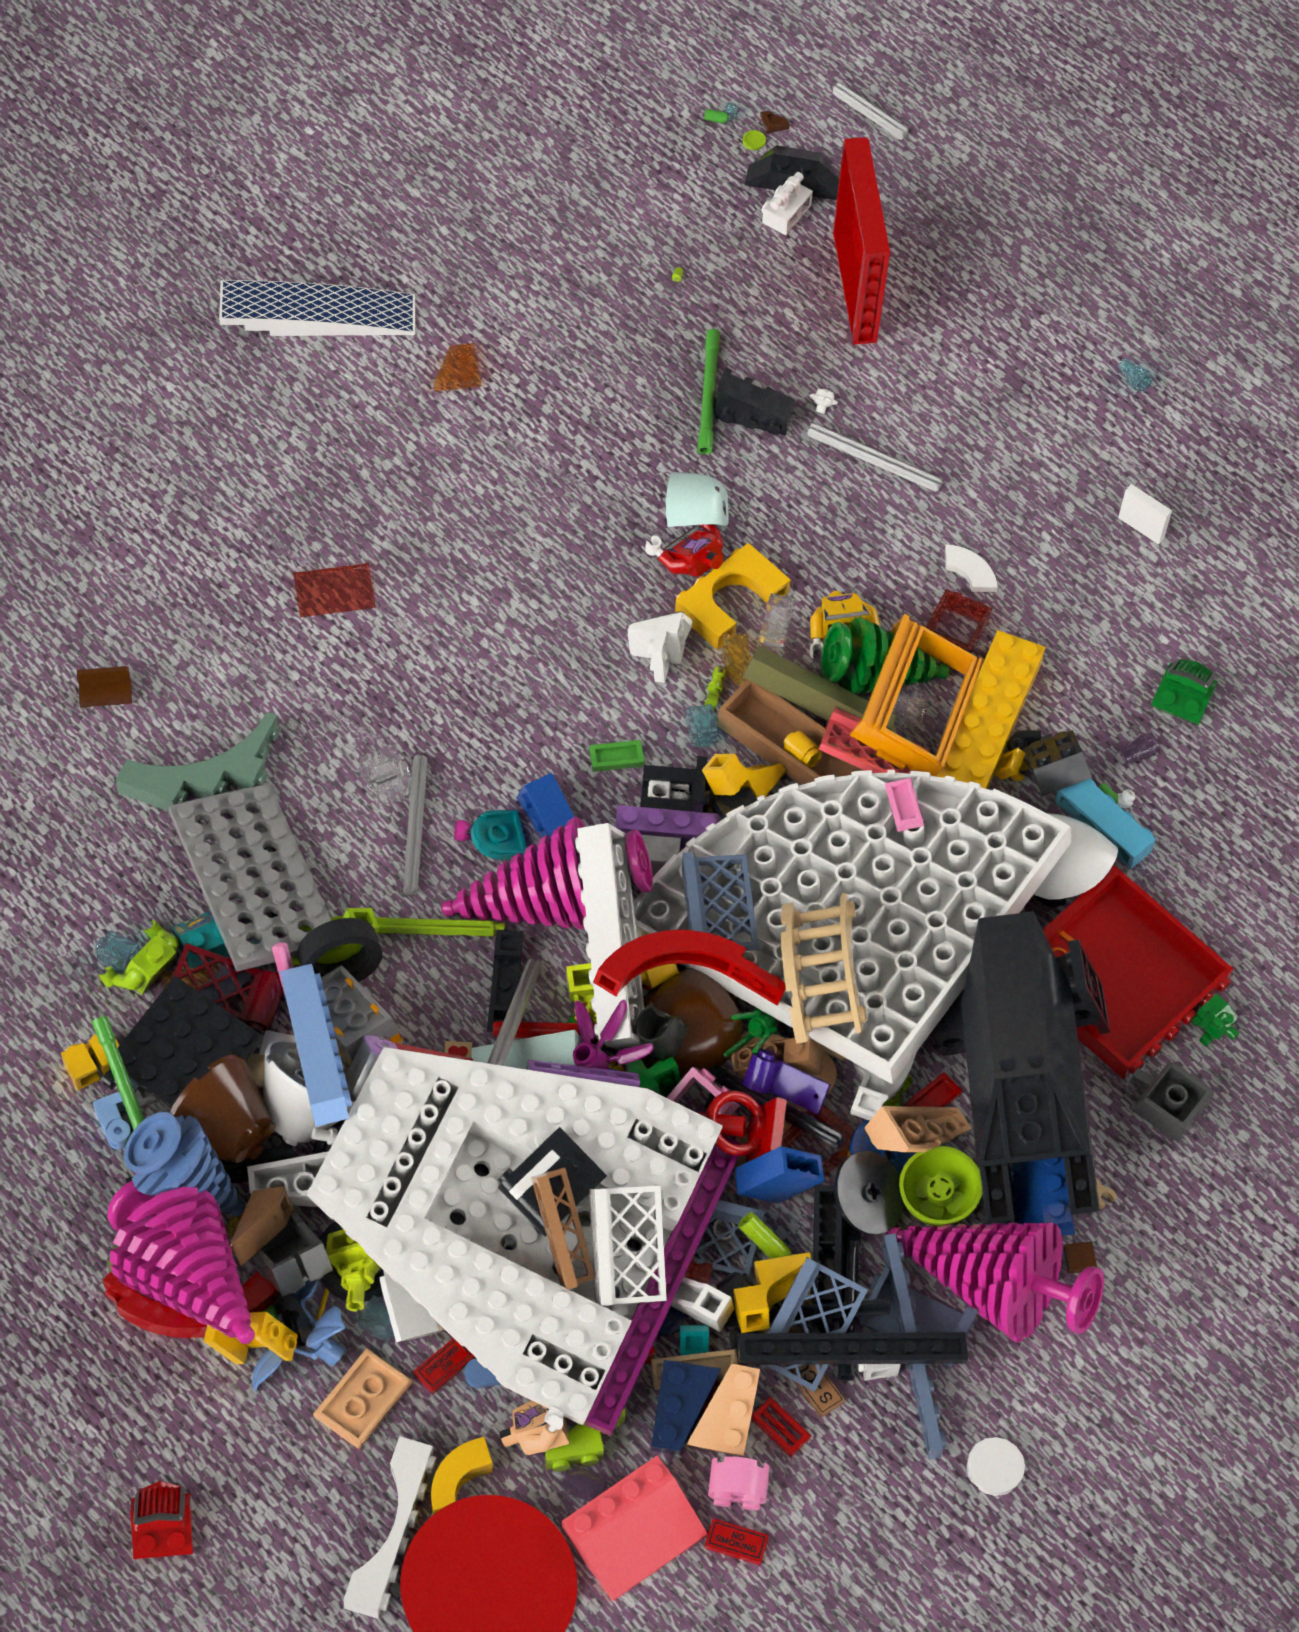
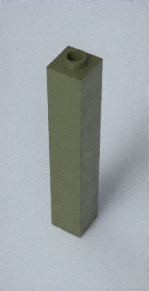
M760 645L757 647L743 675V678L826 720H829L835 707L862 719L869 702ZM891 713L886 728L895 733L897 727L893 724L897 715Z

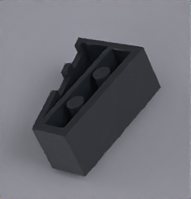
M725 367L717 391L715 418L725 423H736L744 425L749 429L756 428L768 431L773 435L780 434L786 436L794 411L795 399L770 387L762 389L752 384V379L746 377L743 380L731 374V369Z

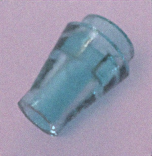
M1125 358L1119 363L1118 369L1122 372L1133 390L1141 392L1150 386L1152 382L1150 371L1132 362L1129 358Z

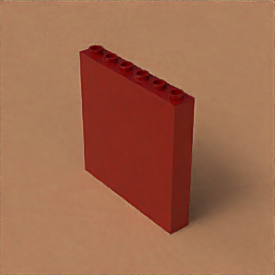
M854 137L844 139L833 225V237L853 345L877 343L890 258V247L869 138Z
M1115 865L1111 867L1110 871L1096 886L1082 893L1043 929L1052 949L1059 947L1070 952L1068 941L1060 936V933L1064 931L1074 940L1079 939L1103 984L1110 1033L1100 1035L1095 1026L1087 1025L1077 1028L1078 1039L1123 1080L1130 1073L1134 1074L1138 1068L1141 1069L1145 1064L1143 1061L1148 1056L1151 1059L1155 1057L1161 1050V1044L1165 1040L1169 1042L1173 1040L1180 1031L1178 1028L1183 1023L1188 1025L1197 1015L1196 1011L1213 997V994L1218 990L1222 993L1232 982L1230 976L1234 968ZM1053 951L1055 957L1065 955L1062 951Z

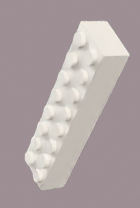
M609 823L578 828V837L575 839V844L581 859V863L578 865V873L583 880L584 890H581V900L586 908V916L583 919V923L589 938V943L586 944V952L588 958L591 959L592 970L589 971V980L594 987L592 1008L597 1016V1023L594 1026L595 1036L600 1040V1033L621 1000H625L627 1009L621 1026L614 1038L609 1042L605 1040L603 1044L616 1050L639 1046L642 1044L636 1032V1021L644 1009L641 974L625 985L617 997L593 983L597 970L602 963L617 949L637 938L630 869L625 849L626 833Z

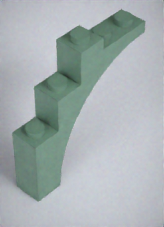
M267 712L258 726L243 741L228 751L205 761L189 765L158 766L127 759L116 778L118 793L169 811V805L186 802L188 794L205 798L225 793L228 784L242 789L262 785L267 778L264 761L268 756V746L271 740L275 741L280 732L277 715Z

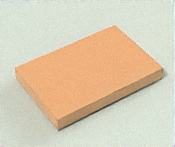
M366 1348L313 1415L320 1422L360 1449L410 1387L412 1380Z

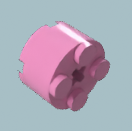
M718 1457L713 1458L708 1496L714 1499L713 1505L731 1507V1502L743 1504L742 1508L746 1510H760V1504L766 1503L770 1466L764 1463V1468L758 1467L757 1460L743 1457H724V1462L718 1463Z

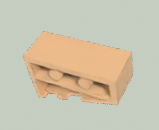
M731 1364L691 1435L687 1446L744 1457L760 1369Z

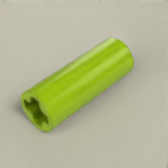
M749 1212L740 1220L738 1227L770 1259L790 1256L791 1249L753 1212Z

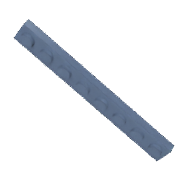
M895 1234L884 1235L881 1246L886 1267L890 1269L888 1278L900 1332L922 1333L920 1323L915 1322L913 1312H916L914 1296H909L907 1286L910 1285L908 1270L903 1269L901 1259H904L902 1243H897ZM908 1364L929 1460L940 1458L943 1448H946V1438L944 1431H939L937 1421L940 1420V1411L938 1404H933L931 1393H934L932 1377L926 1374L925 1366H928V1364Z

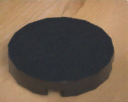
M291 1294L284 1297L278 1295L273 1300V1309L277 1320L298 1335V1347L305 1346L306 1340L312 1332L307 1315Z

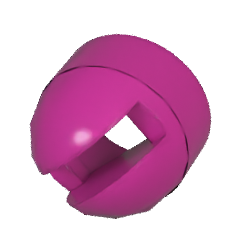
M457 819L454 840H470L471 834H467V830L472 828V824L468 821Z

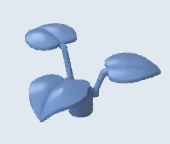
M307 1280L305 1281V1286L291 1295L301 1305L310 1323L314 1326L313 1331L306 1340V1346L313 1350L311 1352L296 1347L294 1352L308 1356L313 1360L319 1357L330 1366H333L340 1360L345 1351L341 1344L331 1338L332 1335L345 1329L341 1318V1310L337 1306H333L316 1321L305 1308V1301L314 1294L319 1280L312 1282ZM267 1349L260 1357L253 1372L252 1387L256 1392L258 1385L267 1379L282 1361V1358L270 1349Z

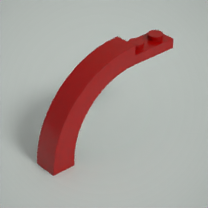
M694 930L660 931L638 937L626 943L602 963L593 981L594 984L617 997L625 985L639 974L658 966L681 963L700 965L721 972L776 1006L786 991L785 982L780 977L768 973L755 962L743 957L746 951L745 947L724 937Z

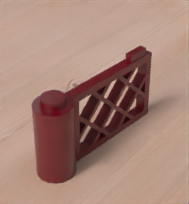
M186 943L173 977L176 976L182 979L188 976L194 989L198 992L214 985L220 999L213 1001L214 1003H223L224 1007H220L242 1022H245L258 1033L263 1034L266 1030L270 1031L284 993L279 974L272 971H262L257 968L233 972L232 968L235 967L231 959ZM188 952L199 955L203 965L190 970L185 961ZM217 963L224 964L229 974L215 979L210 966ZM182 967H184L186 972L180 974ZM206 968L211 982L198 987L192 974ZM243 972L254 975L253 983L241 989L236 975ZM232 978L237 991L224 996L218 983ZM249 991V994L246 999L244 992ZM240 995L244 1003L242 1013L231 1010L226 1000Z

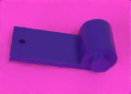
M760 1049L756 1054H752L742 1082L745 1087L759 1093L771 1092L817 1115L820 1114L831 1085L830 1083L775 1058L776 1054L769 1050Z

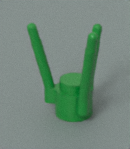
M758 1008L752 1012L732 1015V1020L752 1019L748 1025L749 1034L725 1051L724 1056L728 1057L754 1037H759L761 1039L752 1050L756 1054L771 1034L777 1031L774 1017L761 1012Z

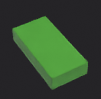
M641 740L589 745L593 772L644 767Z

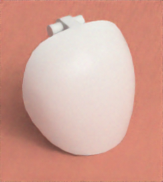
M1047 813L1071 826V844L1035 891L1034 895L1049 900L1064 899L1085 893L1096 886L1110 871L1116 860L1118 849L1109 839L1090 825L1064 815Z

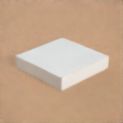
M1131 484L1125 490L1118 518L1155 543L1160 544L1165 537L1172 510Z

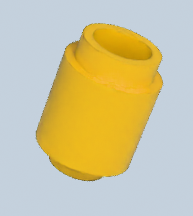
M801 731L791 732L784 739L783 750L807 767H814L821 759L822 752L819 750V746Z

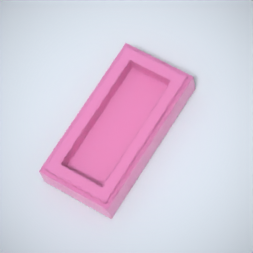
M911 777L885 783L897 832L924 826Z

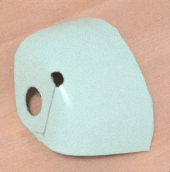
M683 472L671 473L666 494L667 526L701 524L727 526L729 523V510L725 486L716 478L708 475ZM716 486L719 487V489H720L719 492L716 491V489H715ZM723 501L726 507V516L723 510Z

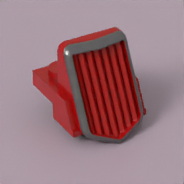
M158 1481L138 1490L135 1498H131L130 1509L133 1559L193 1554L190 1493H185V1489L180 1485L164 1481Z

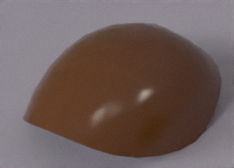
M692 968L678 970L679 974L652 988L643 998L644 1008L652 1003L659 1011L671 1016H678L689 1025L685 1040L673 1057L678 1065L681 1080L692 1067L700 1071L703 1068L709 1070L714 1065L721 1067L732 1055L730 1054L728 1057H725L724 1052L740 1041L743 1029L742 1019H731L732 1015L740 1013L737 1008L739 1003L734 998V994L728 992L711 977ZM650 1054L641 1058L647 1069L661 1060L652 1057Z

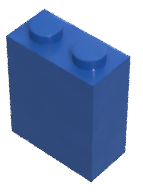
M782 1146L735 1168L738 1195L773 1203H781L824 1182L820 1155Z

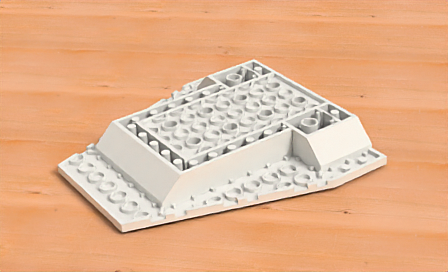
M384 1047L348 1114L349 1119H346L307 1192V1196L331 1219H334L353 1241L356 1240L364 1248V1251L394 1281L399 1282L411 1294V1297L418 1304L421 1303L430 1312L429 1315L462 1347L465 1346L484 1368L490 1370L496 1376L495 1379L499 1383L548 1409L554 1406L564 1412V1417L583 1425L632 1322L631 1318L638 1303L605 1306L595 1303L594 1279L580 1283L578 1287L568 1290L561 1286L558 1275L552 1269L554 1260L547 1236L544 1237L497 1188L501 1184L498 1178L509 1168L514 1171L554 1131L561 1127L607 1175L595 1189L660 1185L663 1245L665 1248L723 1126L647 1088ZM477 1164L486 1165L489 1169V1174L483 1177L478 1176L474 1171V1166ZM643 1192L635 1201L646 1212L654 1204L653 1192ZM589 1193L576 1206L578 1215L585 1214L591 1221ZM627 1193V1194H628L631 1198H633V1196H634L636 1193ZM610 1194L611 1207L617 1213H620L629 1201L622 1194ZM632 1204L622 1217L634 1227L643 1217V1214ZM653 1211L650 1215L655 1219ZM454 1212L461 1213L465 1217V1222L461 1225L452 1223L450 1214ZM570 1213L562 1221L563 1224L566 1223ZM611 1213V1220L613 1221L616 1216ZM647 1218L637 1231L649 1240L655 1233V1225ZM620 1220L612 1227V1235L619 1242L630 1232V1229ZM573 1222L569 1225L572 1229H574ZM590 1224L589 1226L581 1227L593 1268L592 1231ZM567 1230L564 1237L568 1250L572 1252L578 1241L576 1235ZM633 1234L630 1237V1239L638 1240L641 1244V1248L645 1245V1243L635 1234ZM505 1237L512 1238L516 1243V1248L513 1250L504 1249L501 1245V1240ZM655 1239V1240L653 1241V1243H652V1245L655 1246V1247H656V1239ZM613 1242L614 1250L617 1247V1245ZM627 1242L623 1245V1246H625L634 1256L638 1253V1252H633V1251H631V1250L627 1247ZM648 1247L639 1260L647 1268L651 1269L657 1262V1254ZM579 1249V1251L577 1252V1255L580 1256V1257H582L581 1252H580V1249ZM622 1249L613 1257L614 1265L621 1271L632 1260ZM574 1258L572 1266L575 1277L586 1275L584 1263ZM635 1262L625 1275L637 1285L647 1272ZM614 1270V1277L616 1278L619 1274ZM651 1276L640 1287L641 1290L645 1291ZM623 1278L615 1285L618 1298L626 1297L633 1289ZM637 1291L632 1297L642 1295Z

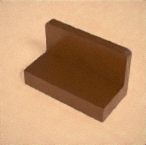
M128 666L76 671L80 708L132 703V687Z

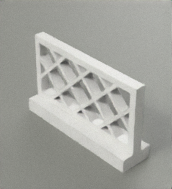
M660 1185L589 1189L595 1303L605 1306L667 1301ZM643 1192H653L654 1204L646 1212L635 1201ZM627 1193L636 1194L633 1196V1198H631ZM610 1194H622L629 1201L620 1213H617L611 1207ZM632 1204L643 1214V1217L634 1227L622 1217ZM653 1211L655 1219L650 1215ZM611 1213L616 1216L613 1221L611 1220ZM647 1218L655 1225V1233L649 1240L637 1231ZM619 1220L630 1229V1232L621 1242L612 1235V1227ZM633 1234L645 1243L635 1256L623 1246ZM655 1239H656V1247L652 1245V1243H653V1241H654ZM613 1242L617 1245V1247L614 1250ZM648 1247L657 1254V1262L651 1269L647 1268L639 1260ZM620 1249L632 1258L622 1271L614 1265L613 1258ZM635 1262L647 1272L637 1285L625 1275ZM656 1269L658 1272V1277L653 1273ZM614 1270L619 1274L616 1278L614 1277ZM650 1276L658 1282L659 1295L648 1296L640 1289ZM623 1278L633 1289L626 1297L616 1298L615 1285ZM637 1291L642 1295L632 1297Z

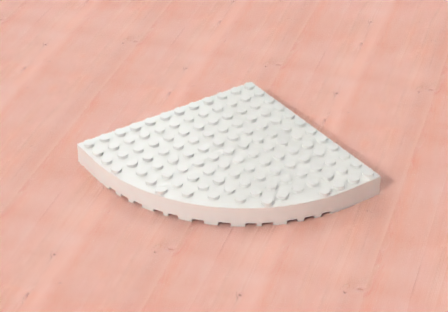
M872 770L854 771L851 772L852 775L835 777L834 775L814 778V782L799 786L798 783L780 788L778 793L768 797L762 795L757 797L756 802L746 807L742 805L728 812L726 818L717 824L712 823L706 827L705 832L696 839L693 837L686 843V847L680 853L674 854L652 878L653 891L641 892L634 900L633 907L637 938L666 930H689L681 869L683 853L693 852L694 857L746 854L759 947L758 950L745 951L743 957L755 962L760 968L780 977L785 982L781 948V932H786V924L781 923L783 904L794 902L795 911L799 910L800 913L840 906L841 894L847 893L848 900L854 902L856 917H852V953L860 1006H865L867 1022H864L861 1033H856L853 1021L813 1028L809 1036L811 1039L891 1084L895 1082L964 989L978 918L1020 913L1071 844L1070 825L1026 802L996 789L991 791L982 788L980 784L975 782L965 783L955 780V777L945 776V778L931 776L930 772L911 771L908 774L895 773V770H888V773H872ZM911 777L924 826L897 832L885 783ZM741 863L729 864L725 869L736 876L742 870ZM710 865L699 866L700 871L708 877L716 871ZM720 873L714 881L724 888L731 880ZM735 884L729 892L739 899L745 893V890ZM708 886L703 891V894L711 900L719 893L711 886ZM723 896L716 904L727 911L734 903ZM738 907L732 915L742 922L748 916V913ZM712 908L706 914V917L714 923L722 916ZM840 917L803 923L799 930L840 923ZM726 919L719 927L730 934L737 926ZM743 930L735 936L740 942H751V936ZM715 931L712 933L714 935L721 936ZM841 934L801 941V944L798 945V954H801L802 957L841 950ZM843 961L803 967V970L800 971L801 984L805 986L846 979ZM681 964L686 968H692L706 974L728 992L793 1028L789 1008L793 1007L791 1001L793 997L792 991H785L783 998L776 1006L721 972L700 965ZM848 990L807 997V1000L804 1001L806 1015L811 1017L851 1011Z

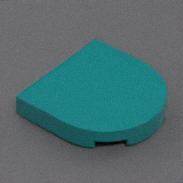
M518 810L486 811L472 825V842L483 855L496 860H511L518 853H523L524 856L527 845Z

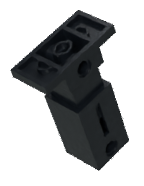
M1080 940L1069 941L1070 952L1056 957L1072 990L1076 1028L1091 1025L1097 1028L1100 1035L1110 1033L1103 984ZM964 989L929 1034L930 1037H934L937 1048L941 1047L946 1056L966 1052L961 1006Z

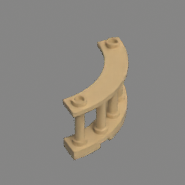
M847 893L841 894L840 906L800 913L799 910L795 911L794 902L786 903L782 906L781 923L786 924V932H781L783 970L786 992L792 991L793 995L791 998L793 1007L789 1008L796 1044L807 1042L809 1033L813 1031V1028L854 1021L856 1033H861L864 1022H867L865 1006H860L852 953V917H856L854 902L848 900ZM840 917V923L799 930L803 923ZM841 934V950L802 957L801 954H798V945L801 944V941ZM837 961L844 962L846 979L810 986L801 984L800 971L803 970V967ZM848 990L851 1011L816 1017L806 1015L804 1001L807 1000V997Z

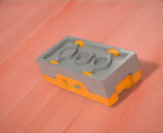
M342 965L321 977L338 1050L350 1064L365 1035L381 1036L393 1043L402 1041L392 1017Z

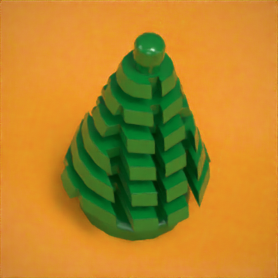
M860 616L859 619L854 618L851 621L850 627L842 622L833 623L826 634L822 647L820 661L822 677L832 683L839 682L840 687L854 694L873 692L895 634L889 630L886 632L881 626L871 623ZM917 647L903 685L905 683L906 685H913L919 681L921 683L929 682L932 680L931 677L934 676L946 679L950 673L949 665L943 663L936 664L935 657L928 653L924 654L922 649Z

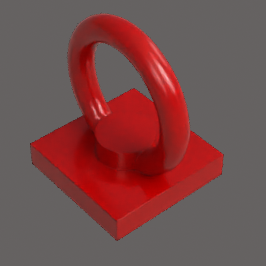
M726 1091L719 1094L710 1103L706 1118L717 1123L719 1109L728 1102H738L745 1105L751 1111V1119L747 1127L748 1143L743 1145L732 1144L720 1133L715 1145L730 1155H746L745 1163L780 1147L782 1144L787 1100L776 1097L760 1106L754 1098L741 1091Z

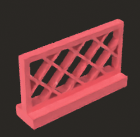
M836 707L834 708L825 727L819 750L865 771L872 770V773H888V770H895V773L910 774V769L906 767L903 770L900 768L895 769L890 762L877 756L875 749L850 736L852 730L862 719ZM915 744V745L919 746L920 748H922V749L926 750L927 752H929V749H926V748H924V747H922V746H920V745H918V744Z

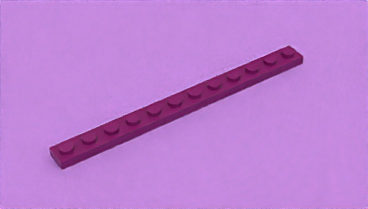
M723 1136L727 1141H729L732 1144L743 1145L740 1142ZM714 1144L683 1213L664 1249L667 1301L639 1303L584 1425L607 1435H612L739 1156L727 1154ZM656 1269L654 1271V1274L658 1277V1272ZM652 1277L645 1290L648 1296L659 1295L658 1282Z

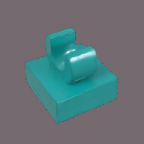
M680 1325V1356L707 1353L709 1351L708 1325Z

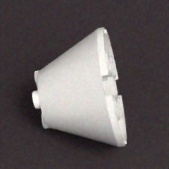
M277 1040L271 1042L265 1050L263 1101L272 1122L276 1124L274 1131L282 1135V1139L286 1143L297 1146L299 1142L307 1143L313 1140V1128L327 1130L337 1122L315 1127L296 1042ZM342 1064L343 1072L346 1076L349 1069ZM350 1092L349 1095L352 1106L347 1107L348 1114L357 1099L356 1097L352 1096Z

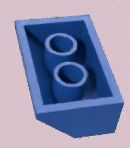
M1064 1158L1011 1163L1012 1172L1014 1173L1013 1183L1018 1224L1037 1223V1226H1039V1223L1053 1222L1061 1230V1236L1074 1235V1218L1070 1213Z

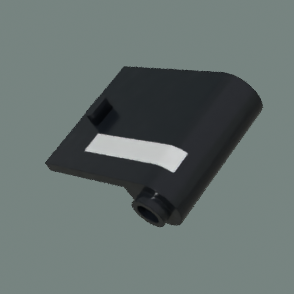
M561 1127L554 1131L514 1171L509 1168L498 1178L501 1184L497 1188L544 1237L547 1234L531 1177L564 1167L576 1206L590 1193L589 1189H595L607 1177L598 1165ZM560 1175L549 1178L551 1189L555 1196H558L563 1187ZM564 1193V1195H563V1197H562L561 1199L567 1202L566 1196H565V1193ZM559 1202L557 1211L560 1222H562L570 1211L569 1207Z

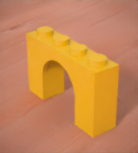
M747 543L742 548L735 549L730 557L722 563L720 568L713 569L708 575L698 578L694 586L687 591L683 590L676 598L675 612L685 613L693 621L691 627L718 650L735 636L737 624L714 602L713 595L719 589L728 585L745 586L754 591L772 607L789 593L791 579L751 544Z

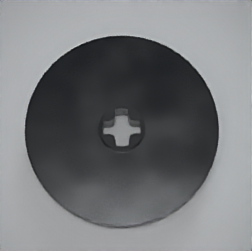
M873 1151L857 1152L847 1157L841 1163L836 1173L834 1193L838 1209L845 1221L852 1228L863 1234L877 1235L889 1231L897 1224L903 1213L904 1202L901 1198L899 1187L900 1175L887 1158ZM867 1190L871 1191L872 1195H868Z

